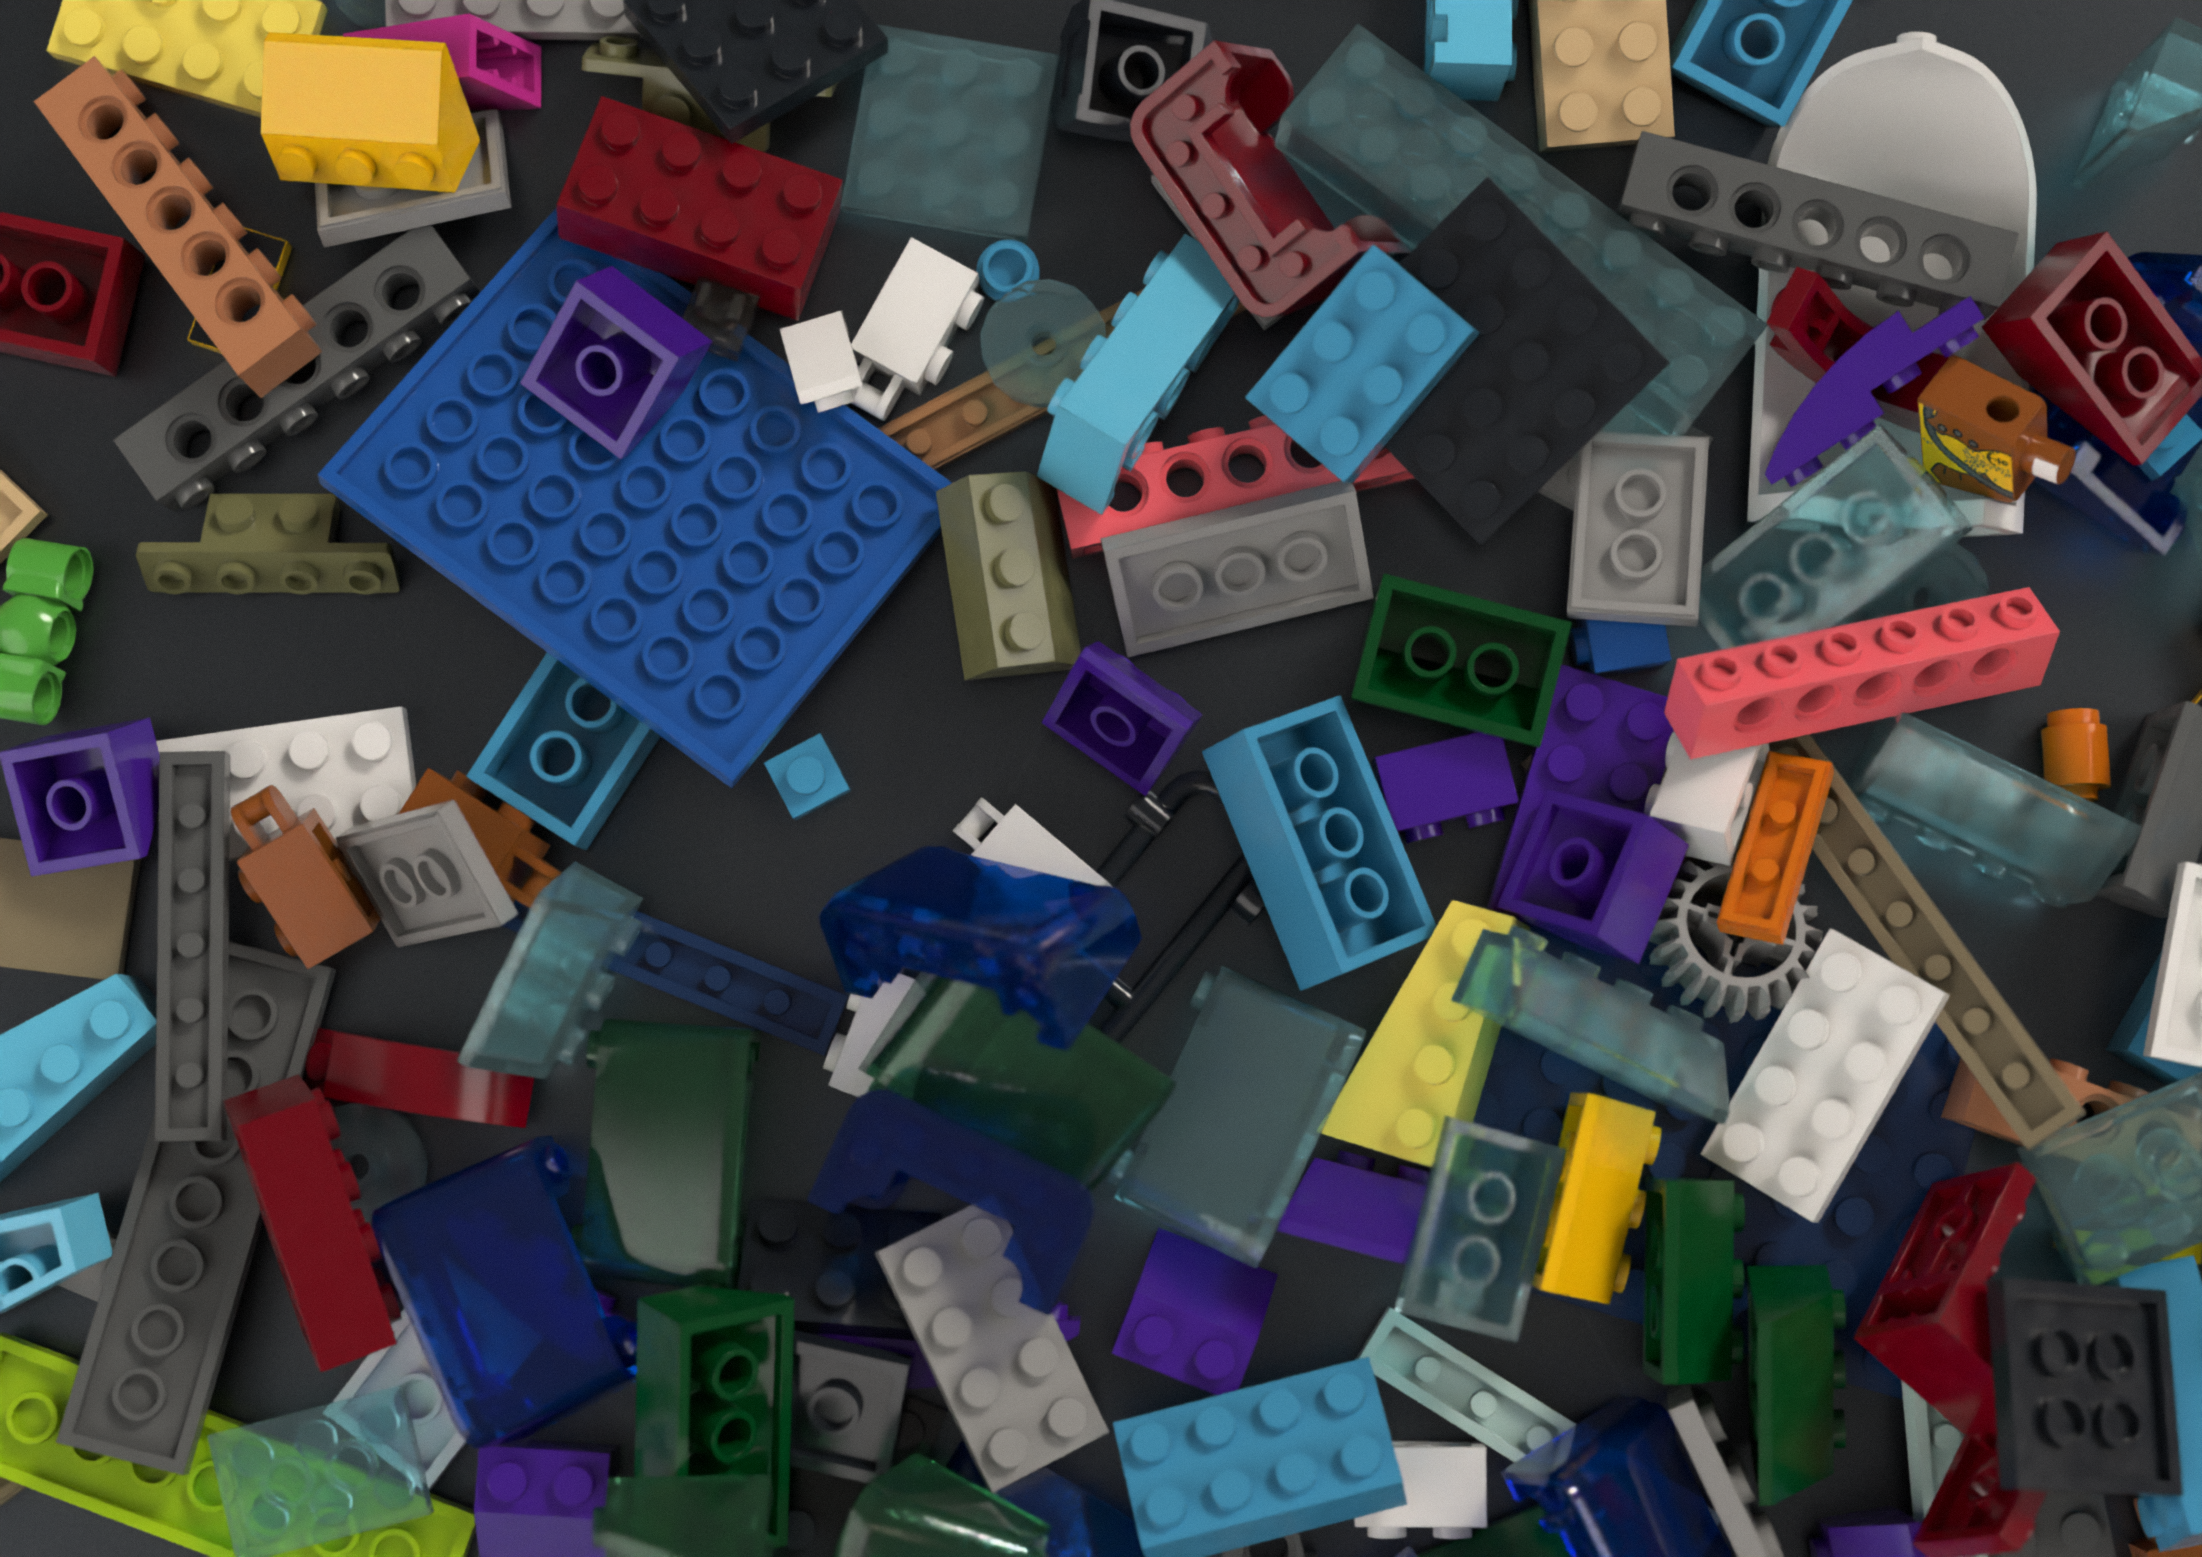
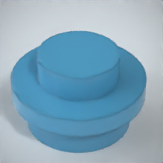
M1001 240L991 244L983 251L977 263V273L981 289L989 298L1000 303L1010 304L1024 300L1034 291L1039 281L1038 260L1033 251L1019 241Z

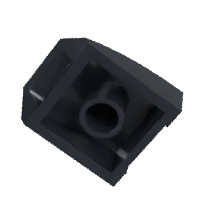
M1082 0L1074 5L1070 10L1060 35L1061 49L1054 104L1051 109L1057 129L1088 136L1133 142L1130 123L1135 109L1145 98L1213 42L1210 25L1206 22L1115 0Z

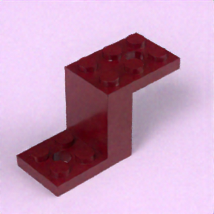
M2018 1162L1932 1183L1854 1336L1857 1342L1964 1434L1962 1442L1912 1543L1927 1557H1967L2020 1552L2021 1547L2034 1532L2035 1517L2047 1492L2000 1489L1987 1286L1985 1283L1991 1279L1999 1268V1254L2011 1230L2024 1217L2026 1212L2025 1201L2036 1181V1178Z

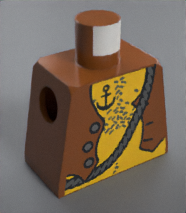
M1952 354L1918 397L1923 478L1925 480L2011 503L2019 500L2036 476L2060 485L2067 479L2073 468L2076 457L2075 448L2047 438L2046 403L2041 397L1961 357Z

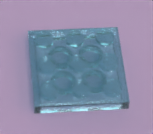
M877 25L888 37V54L870 63L865 69L841 203L842 211L1027 243L1057 77L1059 55Z

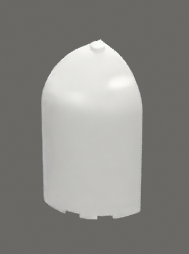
M1926 32L1900 34L1897 36L1896 43L1855 53L1827 69L1803 92L1786 125L1780 128L1767 165L2019 233L2001 297L2000 307L2034 269L2037 206L2035 168L2029 139L2020 114L2003 84L1979 60L1962 51L1936 42L1937 37ZM1763 211L1761 227L1766 225V217ZM1815 220L1798 222L1799 235L1805 242L1812 245H1822L1828 242L1827 231L1822 224ZM1872 236L1864 237L1860 240L1863 254L1871 261L1886 262L1890 259L1889 248L1883 240ZM1935 253L1924 255V267L1932 277L1941 280L1952 277L1951 265L1945 257ZM1789 267V271L1786 273H1776L1759 268L1747 521L1813 532L1819 530V522L1853 526V535L1903 537L1904 528L1943 529L1942 535L1944 537L2023 534L2025 492L2019 500L2007 503L1925 480L1923 478L1920 433L1903 428L1879 417L1873 420L1880 430L1878 433L1848 452L1845 451L1840 442L1818 455L1824 467L1798 484L1790 487L1784 477L1776 483L1770 484L1765 476V472L1776 445L1794 413L1816 383L1786 362L1769 345L1775 333L1766 322L1771 315L1773 301L1779 291L1786 287L1795 269ZM1853 284L1849 290L1831 288L1847 309L1874 328L1897 311L1900 312L1912 332L1939 316V308L1918 302H1914L1912 307L1887 304L1876 298L1877 291ZM1981 320L1973 325L1979 337L1953 353V355L1961 357L2029 391V384L2017 375L1982 329L1986 321ZM1939 348L1932 351L1934 353L1943 355Z

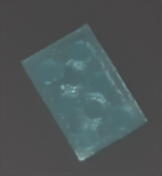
M404 1384L207 1435L235 1557H269L427 1516L434 1512Z

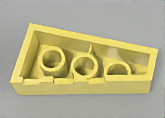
M1452 900L1327 1114L1318 1133L1458 1175L1530 927L1512 916Z

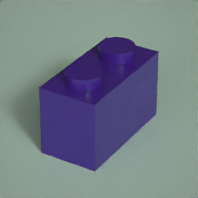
M1476 732L1377 756L1370 763L1398 834L1404 833L1406 844L1444 835L1442 823L1466 818L1469 829L1506 820L1504 808L1512 807L1519 802L1503 739Z

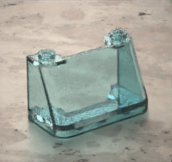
M1222 965L1217 976L1205 971L1189 1004L1190 1007L1200 1011L1190 1036L1135 1151L1124 1146L1122 1147L1107 1181L1118 1186L1113 1199L1256 1269L1266 1252L1350 1072L1367 1030Z

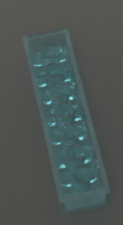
M1358 23L1281 115L1274 146L1367 215H1376L1386 219L1394 227L1403 242L1413 249L1488 176L1670 362L1627 405L1629 409L1664 435L1685 436L1746 358L1768 326L1759 317L1635 226H1632L1631 223Z

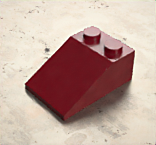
M2107 231L2056 243L1982 326V329L2019 377L2133 466L2142 465L2202 396V358Z

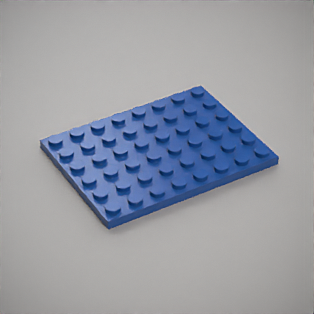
M557 207L318 473L320 485L731 789L942 530L936 491L952 484L948 479L846 405L822 412L817 411L814 401L801 405L791 369L787 362L667 275L559 238ZM610 266L616 268L713 341L685 391L628 456L623 459L618 458L520 384L575 282Z

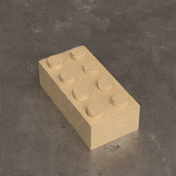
M1528 0L1539 153L1636 145L1642 131L1667 138L1675 137L1666 0Z

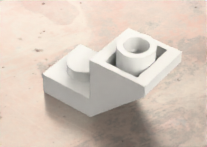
M842 310L780 329L801 405L814 401L817 411L822 412L855 401L851 389L863 386V381L848 336L849 332Z

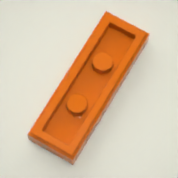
M1768 751L1716 921L1719 932L1781 945L1784 944L1834 776L1832 762Z

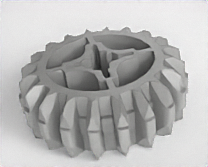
M1738 850L1731 866L1702 859L1698 860L1697 865L1689 860L1683 862L1649 939L1650 942L1659 945L1649 956L1650 964L1668 965L1670 968L1661 979L1662 987L1674 986L1679 982L1685 988L1680 997L1681 1006L1689 1005L1697 997L1704 1001L1703 1014L1705 1018L1713 1017L1720 1006H1724L1730 1023L1739 1022L1745 1015L1746 1009L1756 1021L1766 1017L1770 1012V1006H1773L1778 1011L1783 1010L1801 978H1810L1805 971L1816 954L1812 948H1816L1822 941L1823 933L1822 930L1808 925L1818 915V906L1799 904L1798 900L1805 893V884H1801L1784 944L1781 945L1739 936L1736 941L1742 942L1738 944L1730 955L1733 940L1727 936L1728 934L1719 932L1716 923L1721 907L1708 903L1705 908L1691 903L1705 896L1725 894ZM1693 944L1702 948L1707 955L1709 964L1699 955ZM1764 962L1776 967L1772 972L1758 977L1743 978L1732 976L1736 967L1743 963L1759 967Z

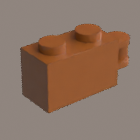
M428 768L398 814L455 800L512 903L517 900L539 913L549 894L564 874L542 860L551 845L531 832L536 821L505 801L502 802L497 810L484 801L489 791L466 777L467 775L459 770H456L450 780Z
M273 785L265 787L258 793L231 807L230 811L233 821L249 845L236 861L241 869L238 871L239 880L245 892L255 903H264L276 921L274 924L276 937L290 956L295 957L298 955L306 968L309 969L374 932L381 919L336 840L315 808L297 817L284 796ZM271 815L279 828L267 835L259 822Z

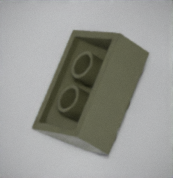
M1023 471L967 475L936 491L964 679L972 680L1071 670L1081 654L1055 487L1038 478L1037 475Z

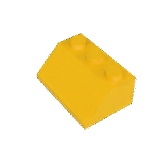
M268 32L264 39L261 135L280 180L456 192L480 142V138L446 43Z
M1570 1092L1525 1282L1541 1290L1610 1305L1613 1291L1623 1292L1631 1264V1255L1622 1253L1628 1227L1633 1229L1639 1227L1646 1202V1191L1639 1190L1638 1184L1643 1164L1653 1165L1661 1139V1127L1653 1126L1656 1112L1590 1093Z

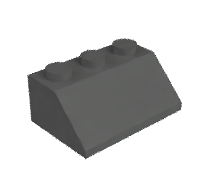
M2183 701L2147 714L2086 891L2157 918L2168 917L2178 863L2190 862L2196 864L2200 849L2202 848V707L2189 701Z

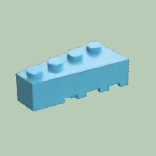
M1426 0L1423 98L1499 100L1505 82L1515 80L1517 44L1512 43V20H1516L1519 0Z
M1187 234L1183 235L1170 254L1163 250L1159 251L1143 278V284L1146 285L1139 296L1132 292L1126 295L1111 323L1115 329L1108 338L1100 334L1095 337L1080 363V368L1084 371L1075 382L1069 378L1063 380L1053 395L1047 409L1055 417L1037 477L1103 515L1114 498L1115 492L1113 491L1121 468L1123 467L1131 472L1144 452V445L1150 437L1158 418L1160 417L1165 420L1187 382L1190 374L1189 370L1194 373L1197 371L1237 310L1240 302L1202 244Z
M115 974L0 1035V1182L156 1044L157 997L139 976Z
M98 1193L0 1214V1315L112 1257V1247Z

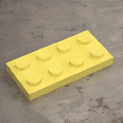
M63 0L46 51L54 58L81 66L95 56L112 75L122 68L133 81L261 118L264 39L268 32L320 35L328 9L323 2L318 0Z

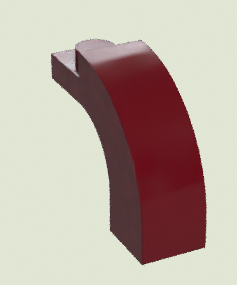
M1797 266L1786 287L1781 289L1776 295L1772 304L1771 315L1766 322L1775 333L1769 345L1786 362L1815 383L1824 376L1844 353L1874 329V327L1858 318L1844 306L1819 273ZM1931 352L1916 362L1922 374L1890 394L1887 393L1882 384L1871 390L1884 411V414L1879 416V418L1920 433L1918 397L1949 357L1945 358L1941 354Z
M318 1028L314 1045L310 1048L307 1055V1073L304 1082L309 1090L320 1087L323 1096L327 1098L437 1117L526 1128L537 1064Z

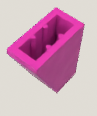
M470 13L343 34V37L446 43L469 110H532L541 108L542 47Z

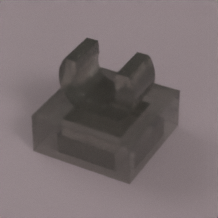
M699 276L682 319L713 341L707 352L738 362L759 309V297Z

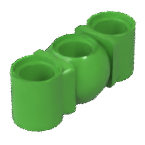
M21 538L11 548L6 566L7 580L2 588L3 591L11 594L13 597L0 606V718L36 725H47L52 722L60 707L62 681L66 675L65 671L55 666L68 657L75 643L76 623L71 611L82 612V600L88 593L92 583L93 560L90 552L84 547Z

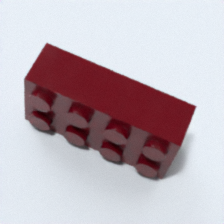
M601 96L556 204L559 238L798 321L840 213L843 180L736 142L731 144L727 139Z
M0 212V352L116 377L145 255L122 237Z
M298 1074L223 1100L303 1338L320 1373L396 1345L397 1341L391 1323L402 1320V1316L389 1282L386 1283L380 1267L372 1269L371 1263L381 1260V1253L369 1222L365 1221L360 1207L352 1209L350 1202L361 1199V1193L349 1161H345L341 1149L332 1150L330 1141L340 1138L341 1134L330 1102L324 1099L320 1087L309 1090Z

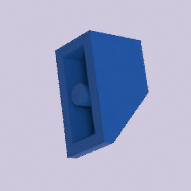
M1576 619L1577 628H1571L1569 632L1570 649L1575 666L1584 665L1585 672L1601 677L1662 668L1672 660L1666 627L1662 624Z

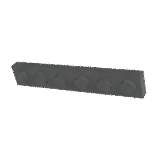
M226 751L160 752L156 1142L227 1141V1112L223 1100L227 1099L230 754Z

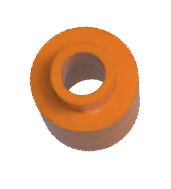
M2073 708L2047 713V727L2041 730L2045 791L2058 793L2059 803L2082 804L2098 801V791L2111 787L2107 725L2100 724L2099 710Z

